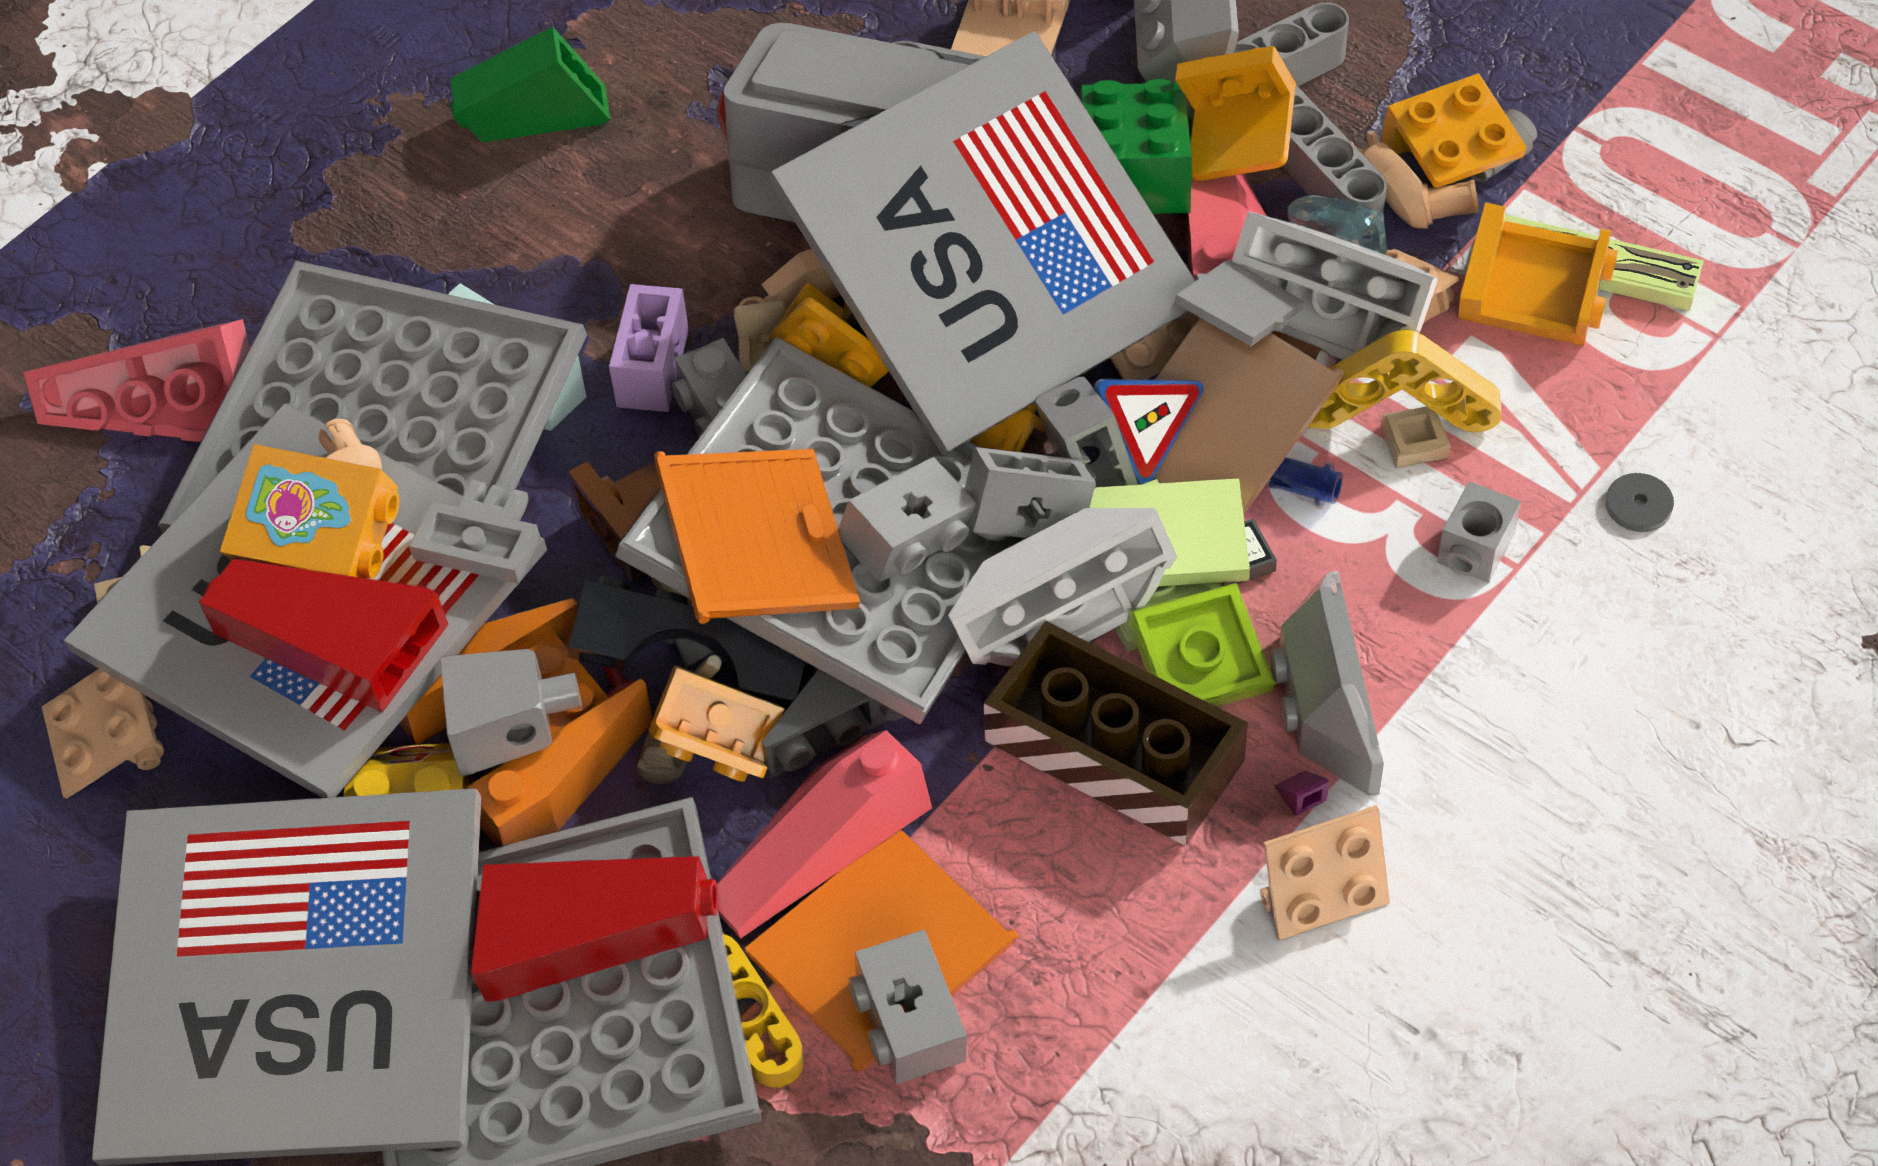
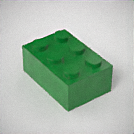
M1153 79L1143 84H1121L1113 80H1103L1094 85H1082L1083 106L1152 214L1191 213L1192 153L1186 100L1179 85L1166 79Z

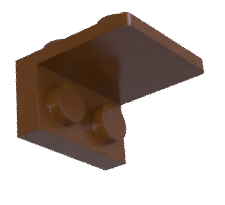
M586 461L568 471L576 511L634 584L648 576V574L616 557L620 542L661 490L654 464L655 461L615 483L608 476L600 478Z

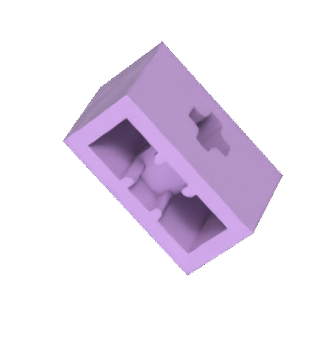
M630 284L609 364L616 407L669 412L673 397L672 383L677 381L674 358L683 355L689 331L683 289Z

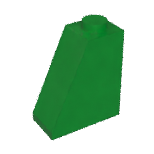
M553 26L450 78L453 100L449 103L451 113L460 127H468L481 142L597 126L611 121L605 84Z

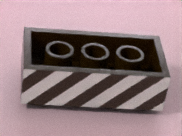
M1048 621L1043 623L984 702L986 742L1184 846L1188 844L1245 761L1248 722Z

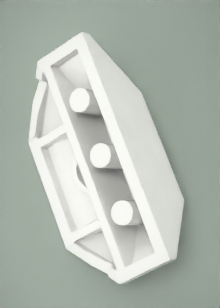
M1249 211L1247 212L1232 258L1234 263L1304 301L1303 310L1283 324V329L1279 332L1320 347L1329 355L1342 360L1394 331L1410 330L1419 333L1438 278L1412 264L1319 231Z
M1084 508L983 561L948 616L973 664L986 665L987 662L1012 666L1045 621L1087 642L1126 623L1131 611L1145 607L1159 586L1165 570L1171 568L1177 559V555L1155 508Z

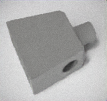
M1077 377L1038 397L1035 404L1056 457L1081 460L1095 480V488L1138 485L1115 416L1085 377ZM1094 446L1100 450L1099 458L1094 463L1088 464L1091 460L1082 447Z
M529 649L453 655L440 658L447 736L460 776L469 775L548 748L552 743L549 714L582 707L575 673L542 679L535 652Z

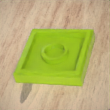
M1237 583L1129 613L1128 623L1147 672L1216 707L1273 691L1275 681Z

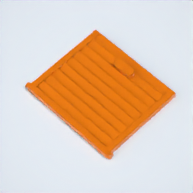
M814 449L668 456L660 451L654 454L657 476L695 617L699 623H708L710 618L858 609L860 599Z
M900 830L835 874L746 946L745 953L853 1061L850 1063V1067L855 1073H859L876 1060L868 1037V1031L875 1029L868 1010L858 1013L848 985V978L856 975V951L925 929L949 992L953 996L1011 947L1019 936L1014 929L1011 928L1007 931L906 833ZM905 1004L901 1005L903 1007L904 1012L907 1013L908 1011L905 1007Z

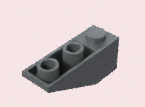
M818 669L762 741L764 761L768 767L766 773L772 779L786 771L799 770L806 766L814 757L836 746L849 745L858 740L864 732L888 720L896 721L905 716Z

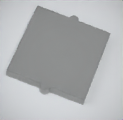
M1229 259L1207 274H1198L1194 283L1176 294L1174 302L1249 346L1254 345L1272 331H1281L1283 324L1302 311L1304 301Z

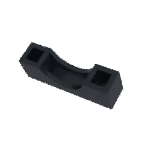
M601 576L598 578L597 583L585 580L569 643L568 658L624 671L630 661L641 650L653 643L667 639L690 640L707 647L720 657L731 676L734 688L779 704L785 710L788 709L797 697L805 661L726 617L710 618L708 623H699L695 617L693 606L687 605L688 598L681 594L656 590L654 596H649L631 591L632 584L613 577Z

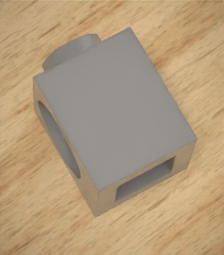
M1469 481L1442 530L1437 563L1450 567L1460 575L1473 576L1489 583L1515 535L1521 501Z

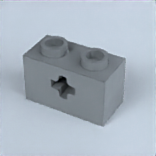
M975 447L964 489L977 503L969 525L973 532L989 540L1002 541L1007 536L1029 538L1084 508H1090L1096 482L1079 459Z
M932 457L850 499L838 530L842 543L880 583L898 572L903 575L912 572L926 557L941 549L944 552H949L960 545L969 533L967 526L977 503L946 469Z
M925 929L856 951V975L848 978L850 993L858 1013L868 1010L875 1028L868 1031L873 1055L879 1067L889 1064L896 1085L966 1062L967 1035ZM905 1004V1007L908 1011L907 1013L904 1012L903 1007L901 1005Z

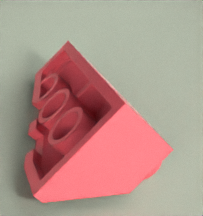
M1245 174L1204 181H1194L1192 179L1191 213H1185L1188 270L1195 281L1198 274H1207L1228 259L1232 261L1248 211L1267 216Z
M243 319L25 371L23 374L37 424L96 431L105 429L132 432L133 435L151 437L158 435L181 438V440L201 442L250 349V344Z
M885 730L860 737L818 765L717 882L719 916L741 939L932 809L921 763Z

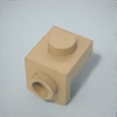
M784 300L737 306L734 308V319L739 337V362L746 375H748L773 342L769 336L788 309L787 303Z

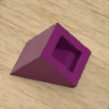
M1305 770L1274 786L1294 815L1297 816L1327 801L1329 781L1325 777Z

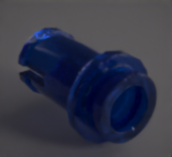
M1285 457L1270 478L1269 487L1313 498L1317 506H1323L1325 502L1334 504L1342 488L1343 472L1336 471L1334 464L1326 463L1324 467Z

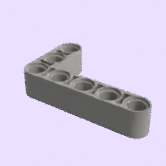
M1318 3L1238 41L1234 53L1269 46L1276 48L1296 83L1288 160L1282 167L1342 231L1351 236L1366 237L1376 233L1383 223L1387 190L1386 180L1298 87L1338 67L1346 57L1349 15L1345 9L1337 4Z

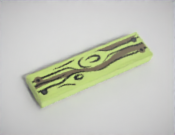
M1505 215V221L1595 240L1599 238V236ZM1610 239L1609 249L1618 250L1617 260L1611 282L1601 280L1598 290L1687 311L1691 310L1704 260Z

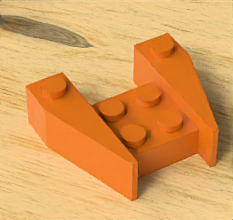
M574 598L484 623L458 654L529 649L535 652L542 679L575 673L582 707L549 714L552 743L548 748L505 762L500 767L467 786V789L476 788L481 795L480 828L496 848L558 832L648 729L653 720L646 683L642 679L609 698L578 660L567 657L578 611V603ZM442 674L399 723L415 745H419L447 727Z

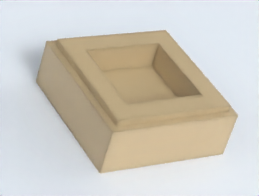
M1427 406L1382 415L1381 429L1396 468L1449 458L1451 446L1439 415Z

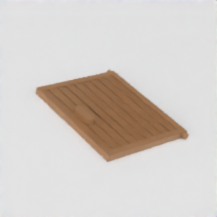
M1199 318L1155 379L1195 380L1203 384L1204 391L1154 479H1157L1159 483L1239 478L1244 515L1342 380L1341 377L1344 372L1338 367H1335L1333 370L1327 368L1272 333H1269L1254 345L1249 346Z

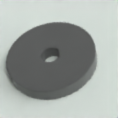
M1630 473L1617 478L1610 485L1606 496V509L1610 517L1623 528L1637 532L1653 531L1665 525L1670 519L1674 507V497L1670 488L1662 480L1645 473ZM1642 500L1645 502V504L1638 505L1634 501Z

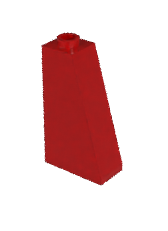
M233 559L220 576L215 577L208 584L204 596L199 601L215 635L382 713L449 625L437 592L427 587Z
M699 856L483 865L471 975L485 1002H494L705 940L708 916H716L718 910L716 880L707 878Z

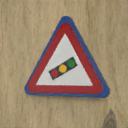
M1100 379L1095 383V391L1115 416L1138 485L1153 481L1204 391L1201 382L1195 380Z

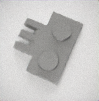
M472 480L458 507L431 501L409 545L413 559L519 584L541 539L536 524L520 521L528 503L527 492L513 490L506 502V487L492 485L486 496V484Z

